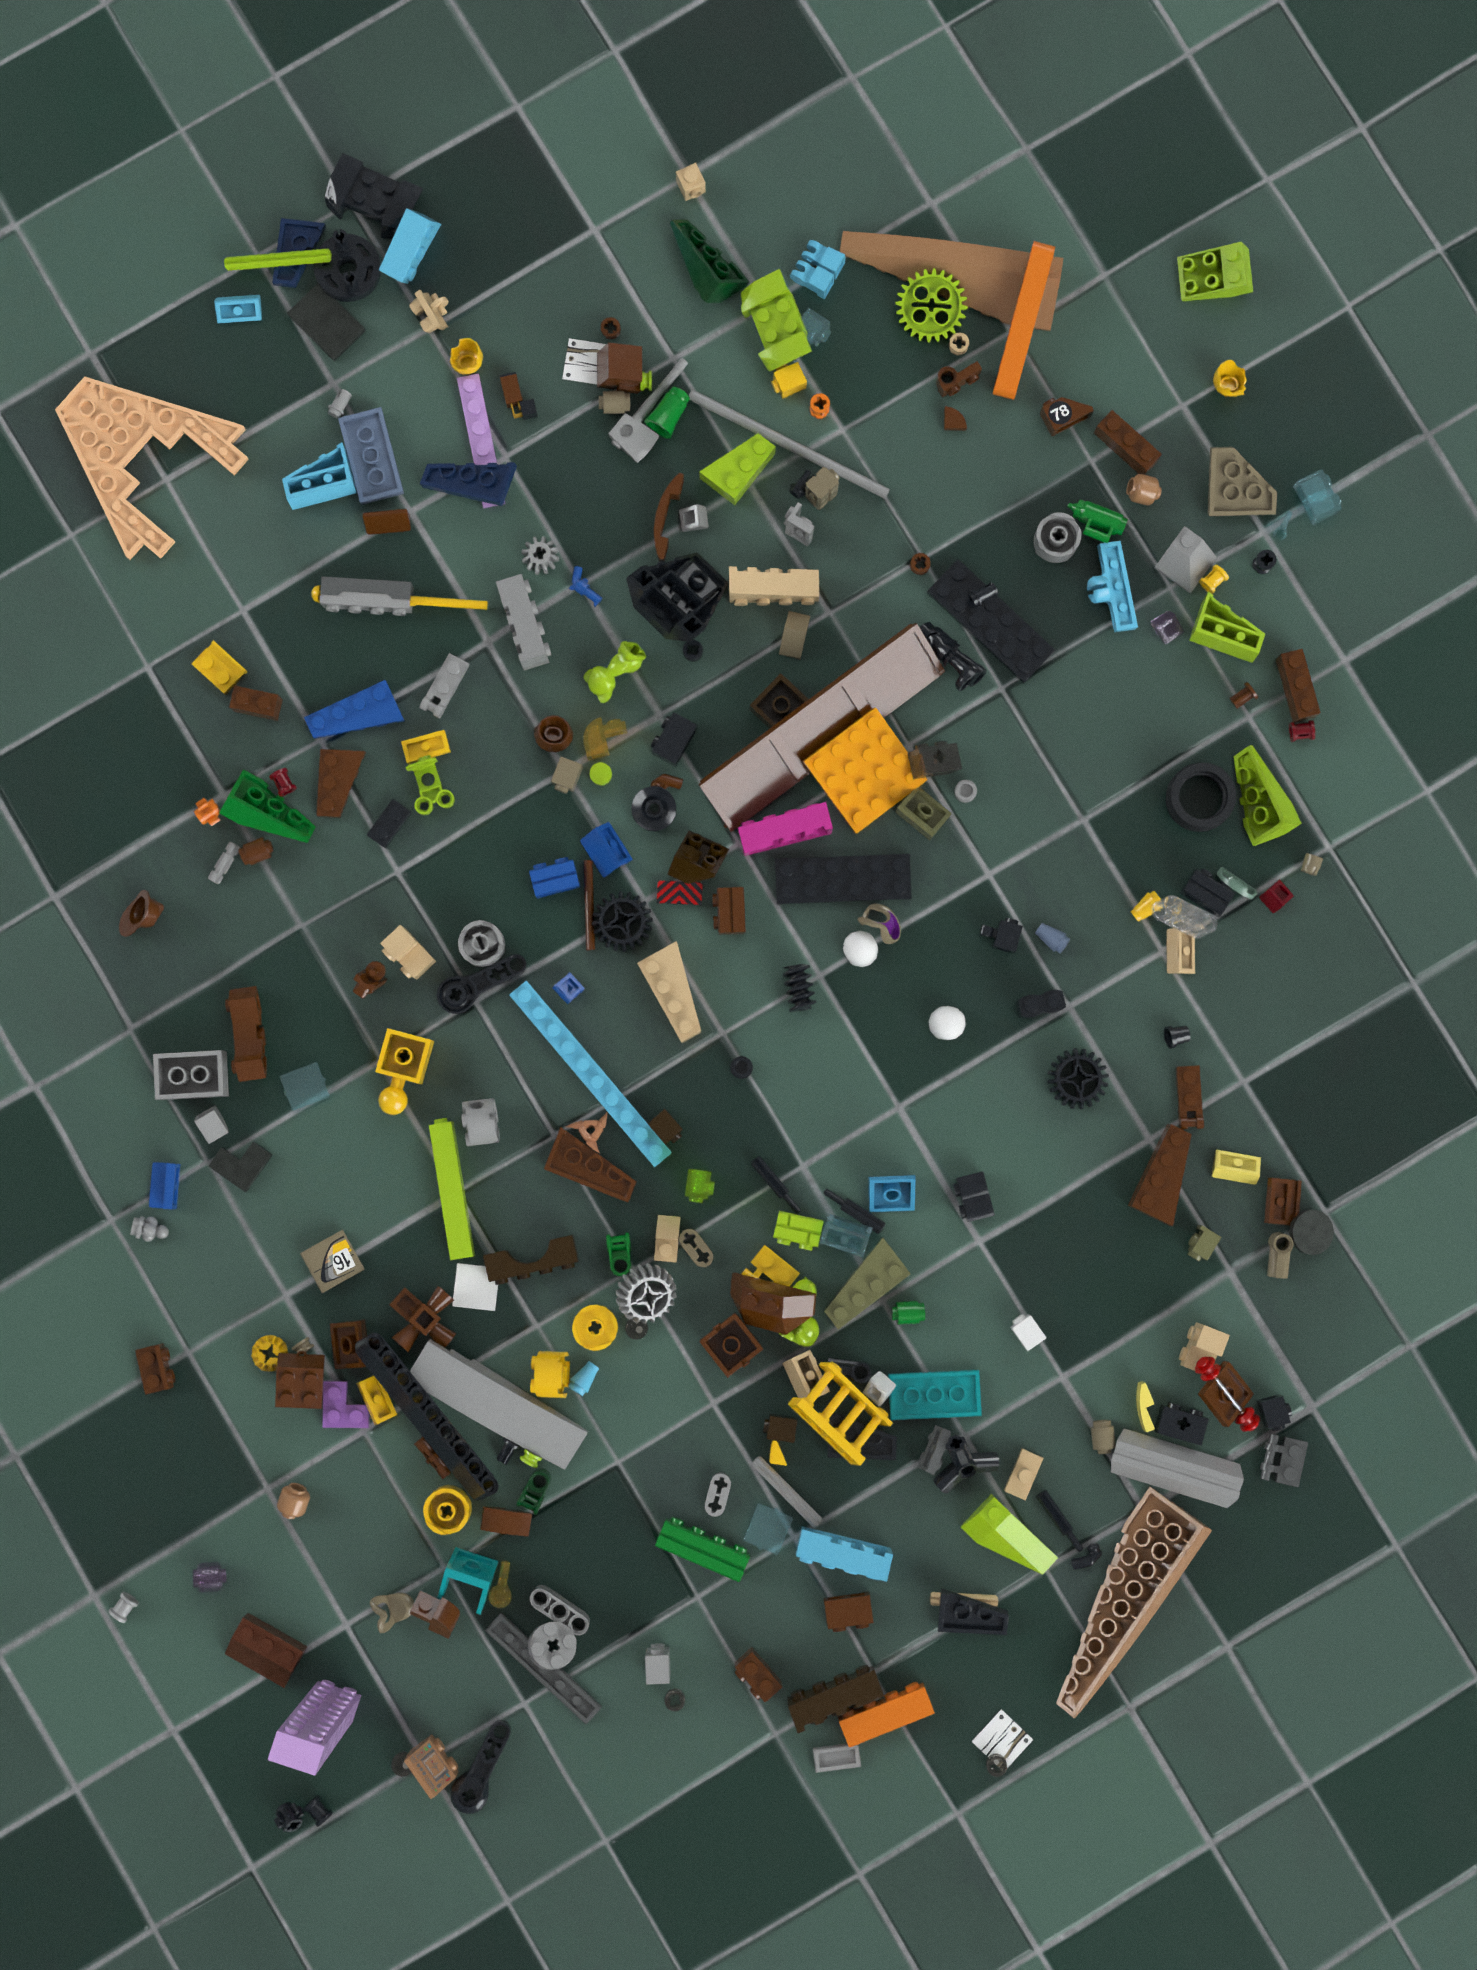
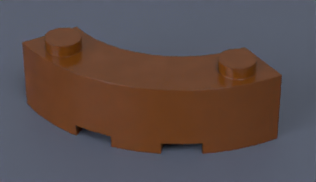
M257 986L232 989L229 992L228 999H225L226 1010L231 1013L234 1033L235 1057L231 1061L232 1072L237 1074L239 1082L266 1078L267 1057L265 1056L264 1047L266 1045L264 1027L259 1026L262 1025V1009Z

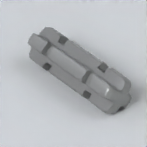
M229 842L225 848L227 850L226 853H222L214 866L216 869L212 870L208 876V879L216 884H220L223 879V873H227L235 860L233 858L234 855L237 856L239 853L238 849L240 847L233 842Z

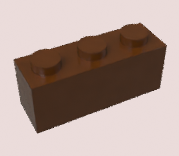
M1113 410L1097 425L1094 434L1138 474L1146 475L1162 455Z
M1303 648L1280 654L1275 660L1292 721L1296 723L1315 718L1321 712Z

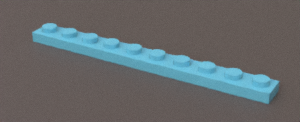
M525 981L510 994V997L651 1164L656 1167L672 1153L533 987Z

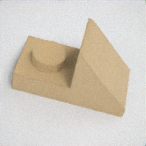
M658 1215L654 1261L677 1262L681 1217Z

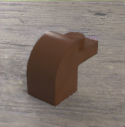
M420 1591L409 1614L430 1623L428 1630L449 1639L459 1619L460 1611L447 1599L442 1597L440 1600Z

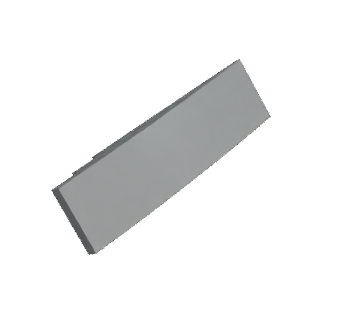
M431 1339L427 1342L410 1370L430 1395L495 1433L563 1469H566L589 1432L475 1359L470 1361L453 1349L448 1351Z

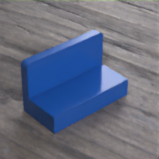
M610 822L594 828L580 840L602 877L608 876L617 868L633 860Z
M160 1162L152 1164L149 1207L177 1209L181 1164Z

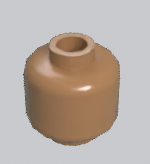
M1137 474L1134 478L1132 477L1126 489L1130 500L1142 505L1154 503L1155 500L1160 498L1162 491L1157 478L1145 474Z
M290 1483L282 1488L277 1508L283 1517L287 1519L301 1517L306 1512L310 1494L305 1486L298 1483Z

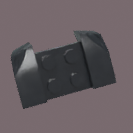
M342 153L330 176L325 193V201L328 209L340 220L346 207L380 222L381 238L393 239L406 208L414 209L423 188L405 180L401 183L364 167L362 161Z

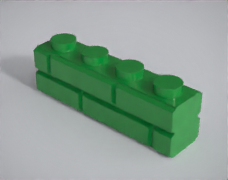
M672 1516L671 1520L665 1519L655 1543L656 1547L740 1582L750 1559V1554L746 1553L747 1548L739 1544H735L734 1547L726 1544V1539L718 1535H714L713 1538L705 1535V1530L694 1525L692 1529L683 1525L684 1521Z

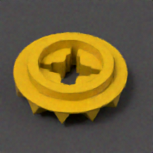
M266 1335L259 1338L252 1347L251 1357L255 1366L262 1371H276L278 1357H270L266 1362V1354L261 1350H269L272 1347V1352L276 1356L279 1353H288L286 1343L275 1335Z

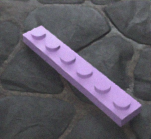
M479 373L459 377L457 381L474 463L476 465L497 463ZM482 502L483 508L498 506Z

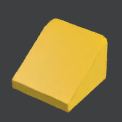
M772 1440L769 1457L770 1464L787 1466L778 1441Z

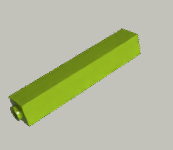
M447 1118L436 1119L433 1125H429L450 1260L475 1256L454 1122H448Z

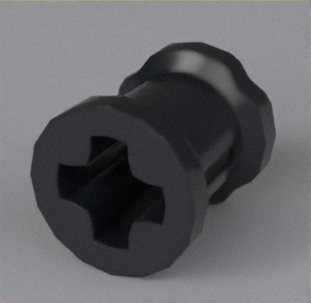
M1262 550L1253 560V569L1258 574H1266L1276 564V555L1271 550ZM1262 558L1268 563L1267 566H1264V562L1260 561Z
M319 1795L315 1796L303 1807L304 1812L307 1811L316 1821L315 1825L317 1827L333 1814L320 1801L321 1797Z

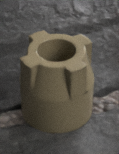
M1306 853L1301 871L1317 876L1323 858Z

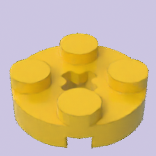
M598 1304L589 1305L581 1309L575 1316L572 1325L573 1336L577 1343L592 1351L608 1347L616 1338L618 1331V1322L614 1313L607 1307ZM592 1321H596L597 1324L602 1326L598 1334L589 1330V1327L592 1326Z

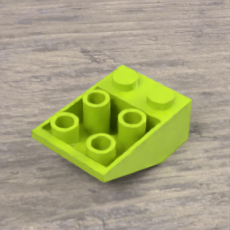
M1242 241L1177 257L1182 301L1234 297L1253 292L1249 249Z

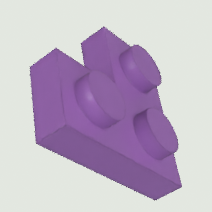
M324 1381L323 1428H369L370 1413L366 1404H347L348 1381Z

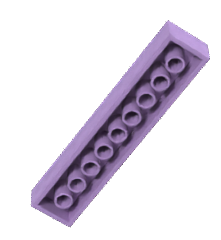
M328 1680L318 1681L277 1730L268 1760L315 1776L352 1724L361 1695L356 1694L357 1691L349 1687H344L343 1689L335 1687V1683Z

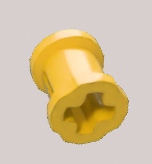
M1216 564L1205 578L1199 580L1200 585L1211 594L1216 591L1215 589L1223 581L1229 579L1224 569Z

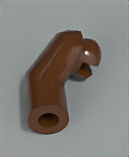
M662 774L655 778L650 786H659L664 789L673 787L680 790L684 779L669 774Z

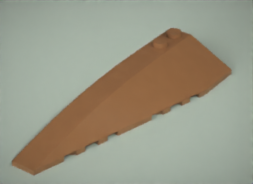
M843 231L840 252L845 254V257L864 265H871L877 268V270L883 273H890L905 282L908 281V277L915 280V272H918L920 276H924V269L927 270L928 274H932V270L935 268L936 275H940L941 271L945 270V278L952 274V283L957 280L960 281L957 289H965L960 294L961 297H967V300L962 302V305L978 310L981 314L988 317L997 318L1000 322L1011 325L1030 255L1029 252L955 241ZM1053 256L1034 329L1051 331L1064 258ZM941 289L937 294L945 299L950 297V293L946 289Z
M1152 1487L1148 1488L1122 1528L1121 1532L1125 1534L1120 1543L1116 1544L1111 1565H1108L1107 1575L1103 1585L1100 1586L1092 1607L1087 1628L1081 1636V1644L1077 1654L1073 1657L1070 1673L1066 1676L1056 1702L1058 1706L1073 1718L1077 1717L1141 1634L1212 1531L1201 1521Z

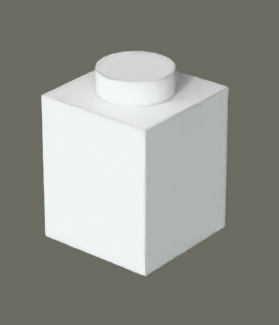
M1021 1314L1012 1321L1013 1325L1010 1328L1025 1350L1029 1351L1046 1339V1336L1031 1315L1025 1316Z

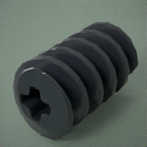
M808 964L783 967V969H788L787 972L783 973V977L790 978L784 984L785 986L792 987L786 991V995L793 996L788 1000V1004L795 1005L789 1009V1012L812 1009V1005L817 1003L816 1000L809 999L815 992L808 990L809 987L813 986L812 982L806 981V979L812 976L810 973H805V970L810 968Z

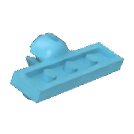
M1121 541L1108 542V544L1101 543L1097 546L1102 575L1093 576L1088 580L1087 591H1093V594L1088 595L1093 603L1105 602L1108 604L1114 633L1135 630L1138 628Z

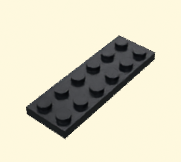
M957 559L929 588L927 594L1022 683H1025L1055 652V649L997 595L982 602L981 606L974 607L970 603L968 595L971 594L972 590L976 591L985 586V584Z
M910 854L775 859L777 905L912 899Z

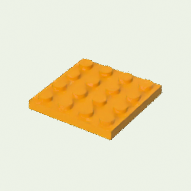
M875 707L803 761L855 834L927 781V778Z

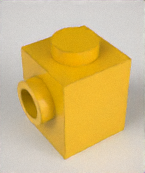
M798 362L789 366L785 364L777 368L776 372H773L771 384L775 393H780L782 399L807 388V380Z

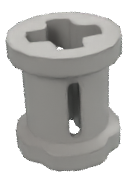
M123 1591L120 1594V1600L108 1612L114 1619L125 1623L127 1615L133 1607L138 1606L139 1602L131 1594Z

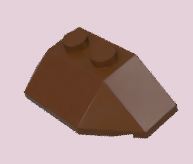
M735 1272L732 1273L730 1295L745 1324L787 1335L815 1315L816 1293Z

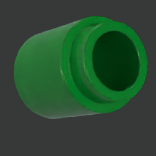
M918 1301L895 1302V1307H891L892 1320H896L897 1325L918 1324L920 1321H925L924 1303H918Z

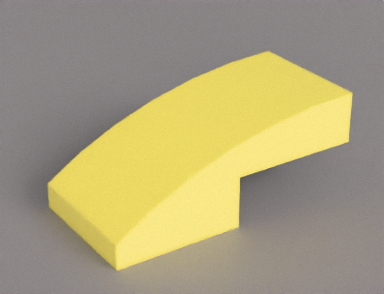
M1141 1381L1137 1385V1411L1142 1429L1147 1433L1155 1429L1147 1411V1407L1154 1405V1401L1146 1383Z

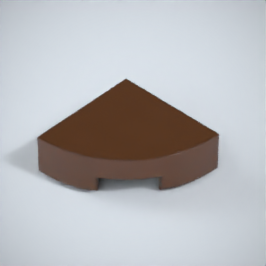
M945 406L944 430L966 431L967 425L963 415L958 410Z

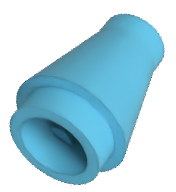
M588 1361L570 1379L571 1382L568 1387L583 1397L585 1392L588 1393L599 1368Z

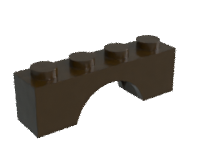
M574 1234L551 1239L545 1255L532 1263L518 1261L508 1250L483 1255L488 1281H495V1285L509 1282L508 1278L517 1276V1280L531 1277V1272L539 1271L540 1275L553 1272L552 1268L561 1266L562 1270L575 1267V1262L579 1261Z

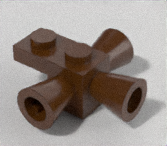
M437 1286L425 1305L404 1287L389 1305L410 1324L391 1338L408 1353L420 1333L424 1336L429 1334L434 1342L445 1348L456 1333L438 1323L441 1318L436 1314L455 1300Z

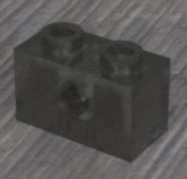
M940 741L930 747L928 743L915 746V750L907 753L913 780L948 775L962 769L957 743L948 744L947 741Z

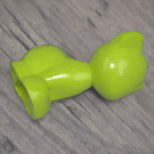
M622 641L618 648V653L611 659L607 668L603 666L593 667V669H589L584 674L583 679L588 683L589 690L597 695L599 701L606 703L611 698L612 691L615 688V677L624 673L636 672L641 667L646 654L637 643Z
M806 1276L793 1286V1288L813 1292L817 1295L815 1284ZM811 1317L787 1335L781 1333L779 1335L803 1347H810L816 1342L819 1335L818 1322L815 1318Z

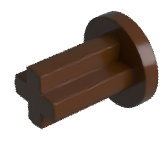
M1248 682L1244 683L1245 688L1229 698L1236 709L1252 698L1255 700L1259 698Z

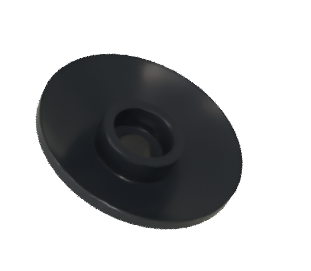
M646 787L639 791L633 799L631 807L633 818L640 827L646 830L659 831L665 829L675 818V799L669 791L662 787ZM652 804L658 805L659 810L657 812L651 811L650 807Z

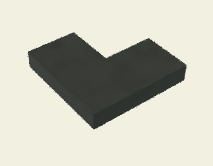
M252 1142L241 1159L221 1148L208 1167L244 1192H247L272 1157V1154L255 1142Z

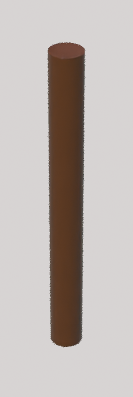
M584 860L586 950H595V928L592 925L594 921L592 860Z

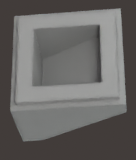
M697 504L679 510L682 532L709 528L705 506Z

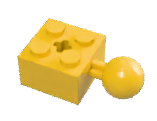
M387 1028L375 1071L392 1077L390 1086L382 1090L379 1095L378 1102L382 1111L389 1115H397L404 1111L408 1103L407 1095L403 1090L405 1081L423 1084L434 1045L433 1040ZM407 1050L410 1058L403 1063L400 1055L401 1053L405 1054Z

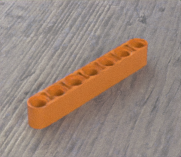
M1033 241L992 395L1011 400L1015 398L1054 256L1055 246Z

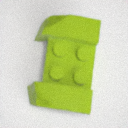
M780 269L754 281L741 292L742 314L745 318H748L750 315L753 317L765 348L758 355L769 372L812 352L802 317Z

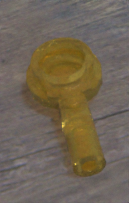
M501 1561L498 1584L489 1593L490 1603L497 1608L506 1607L512 1598V1593L507 1586L510 1562Z

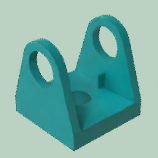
M455 1547L446 1566L437 1599L441 1600L444 1597L450 1578L482 1588L483 1591L476 1614L481 1615L499 1561Z

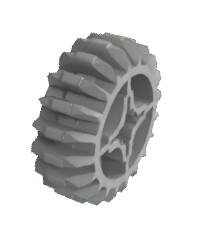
M647 1263L645 1268L638 1264L636 1271L630 1268L631 1274L628 1276L623 1274L624 1282H618L620 1289L615 1290L617 1295L616 1303L619 1306V1310L627 1319H632L636 1324L639 1321L646 1324L648 1319L654 1323L656 1317L663 1319L662 1313H669L668 1306H675L672 1299L677 1297L674 1291L677 1288L673 1282V1277L668 1274L666 1269H661L656 1264L652 1267ZM647 1281H658L660 1283H648ZM634 1304H637V1305L643 1304V1305H645V1306H644V1307H637V1306H633V1305H634Z

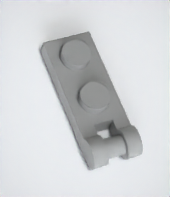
M449 653L419 708L424 711L429 710L433 712L434 716L441 718L465 675L469 663ZM434 697L441 700L438 705L432 702Z

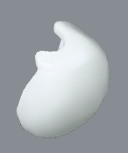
M859 930L850 933L845 938L843 951L852 965L865 967L871 965L877 958L878 945L870 933Z
M951 1006L937 1008L931 1013L928 1021L933 1035L943 1040L956 1039L963 1033L966 1026L963 1013L958 1008Z

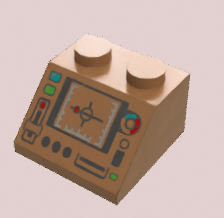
M432 1734L412 1748L404 1760L430 1799L434 1798L452 1782L459 1772L457 1770L459 1768L454 1758L448 1757L444 1752L445 1746L438 1737L435 1739Z

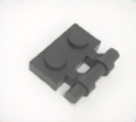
M935 1425L933 1432L929 1433L927 1438L929 1442L925 1452L921 1453V1462L918 1468L935 1475V1472L942 1465L943 1459L941 1457L944 1450L947 1449L946 1444L951 1437V1431Z
M1270 1433L1269 1440L1265 1443L1264 1447L1266 1454L1264 1462H1261L1260 1469H1262L1260 1478L1269 1481L1271 1472H1275V1482L1299 1487L1308 1442L1284 1436L1283 1444L1279 1445L1277 1444L1279 1435ZM1275 1452H1280L1278 1465L1273 1464Z

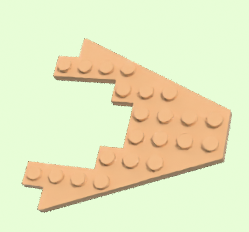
M84 377L55 409L125 556L129 560L136 555L143 545L161 559L175 544L172 538L126 500L140 482L124 468L152 436L170 450L185 433L234 476L249 460L245 454L233 445L246 430L244 426L88 377Z

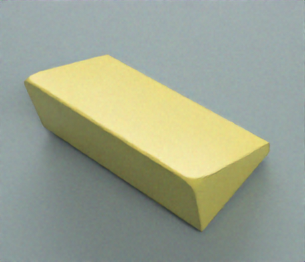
M1216 1150L1212 1177L1255 1185L1260 1178L1261 1157Z

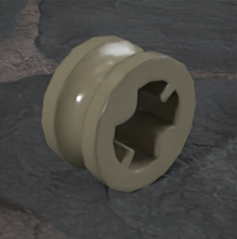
M306 1337L291 1349L296 1352H308L314 1347V1344H310V1338Z

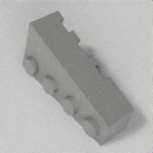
M522 574L497 581V588L524 671L550 663L548 656L552 654L548 642L543 643L541 637L545 632L542 622H537L534 615L538 613L535 600L530 601L528 593L532 592L528 579L523 580Z

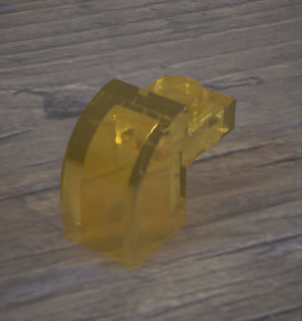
M600 717L593 720L587 726L583 741L588 760L610 756L606 738L627 734L625 721L620 722V719L608 721L607 725L603 726Z

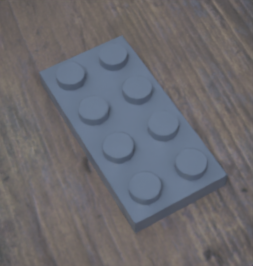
M379 407L338 418L360 504L363 505L404 494L382 408Z

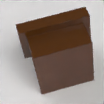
M608 342L597 352V388L614 390L617 387V391L636 394L641 391L642 346Z

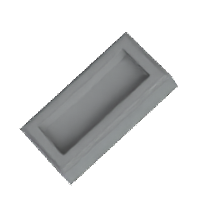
M845 1743L813 1748L816 1773L861 1767L859 1745L849 1748L848 1744Z

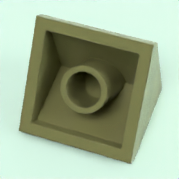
M920 787L914 789L898 806L895 812L929 841L952 815L951 812Z

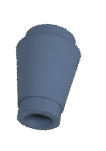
M1044 923L1039 926L1035 933L1053 952L1061 953L1070 941L1066 933Z

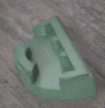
M1220 867L1217 876L1239 894L1249 899H1254L1257 895L1256 889L1224 867Z

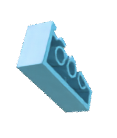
M802 1526L796 1549V1557H800L799 1561L813 1564L814 1561L821 1563V1566L825 1568L835 1569L836 1567L843 1569L844 1572L849 1574H860L870 1579L887 1582L893 1552L890 1547Z

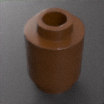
M264 837L243 844V847L238 849L245 865H254L272 857L271 852H274L271 841L269 839L265 840Z

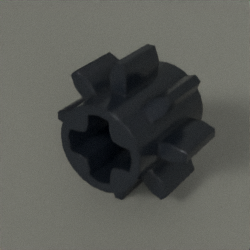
M286 1802L278 1807L275 1813L277 1818L274 1819V1822L278 1829L282 1828L283 1832H293L301 1826L303 1822L301 1817L305 1814L301 1806Z

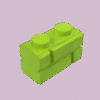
M779 1211L773 1238H777V1243L790 1246L791 1242L800 1243L799 1248L812 1251L813 1247L818 1248L824 1221Z

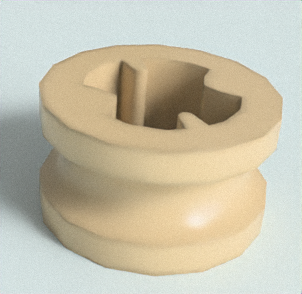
M955 333L950 338L949 350L954 355L965 354L968 350L969 339L964 333ZM960 339L961 343L965 344V346L962 345L961 349H958L957 345L953 344V342L956 343Z

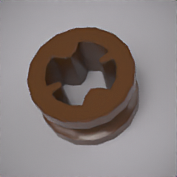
M608 317L601 322V333L605 338L615 339L619 336L621 327L617 319ZM609 323H613L614 327L617 328L611 334L605 329V326L609 327Z
M924 553L915 554L910 562L912 572L917 575H923L928 572L931 563L930 558ZM918 559L920 561V559H923L925 561V568H916L917 563L915 560Z

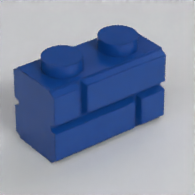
M568 857L556 859V864L547 866L546 863H540L533 866L534 870H530L529 873L537 899L580 888L573 859L568 860Z

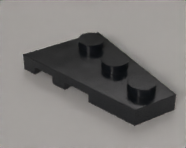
M833 1413L829 1418V1424L833 1428H838L845 1417ZM854 1421L846 1431L845 1439L849 1443H853L866 1427V1424ZM875 1429L861 1447L860 1453L866 1459L896 1460L897 1436ZM828 1443L827 1457L843 1458Z
M941 1588L938 1632L1007 1635L1008 1610Z

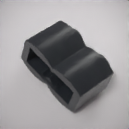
M1050 990L1041 995H1027L1016 1001L1018 1016L1022 1019L1034 1018L1041 1013L1054 1014L1066 1007L1063 991Z
M983 1171L955 1178L956 1183H953L956 1197L960 1196L962 1205L958 1207L962 1219L966 1218L967 1222L994 1216Z

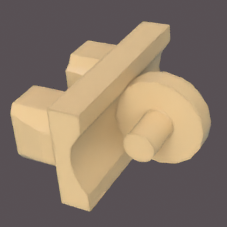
M421 290L414 293L417 298L410 303L411 310L418 316L425 311L428 316L420 322L423 330L431 333L436 329H446L448 325L442 316L447 314L445 306L448 304L447 298H439L436 293L430 296L429 293H422Z

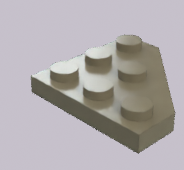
M1210 447L1208 515H1275L1277 504L1276 490L1268 484L1234 447Z

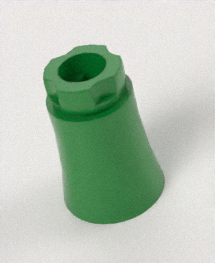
M674 386L671 387L655 410L645 419V424L659 436L670 439L677 422L687 407L686 404L689 402L690 397L682 389Z

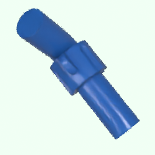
M575 566L573 569L572 585L569 589L575 590L581 596L585 595L594 602V607H596L603 598L589 588L590 585L586 578L581 579L582 568Z

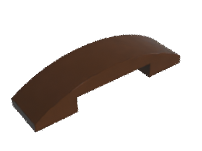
M679 473L669 483L656 511L654 541L659 562L666 559L669 538L662 537L670 499L680 500L684 483L683 473Z

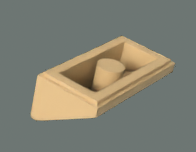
M1167 929L1168 974H1195V929Z

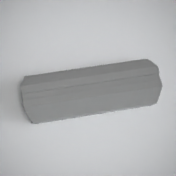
M1125 1428L1116 1442L1111 1459V1473L1228 1508L1238 1500L1244 1481L1241 1466L1236 1462Z

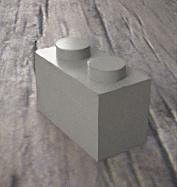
M663 1643L651 1644V1647L646 1649V1685L670 1683V1647H665Z

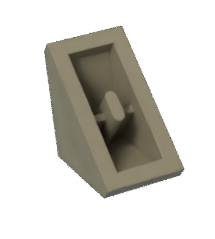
M792 611L788 612L779 655L801 660L811 616Z

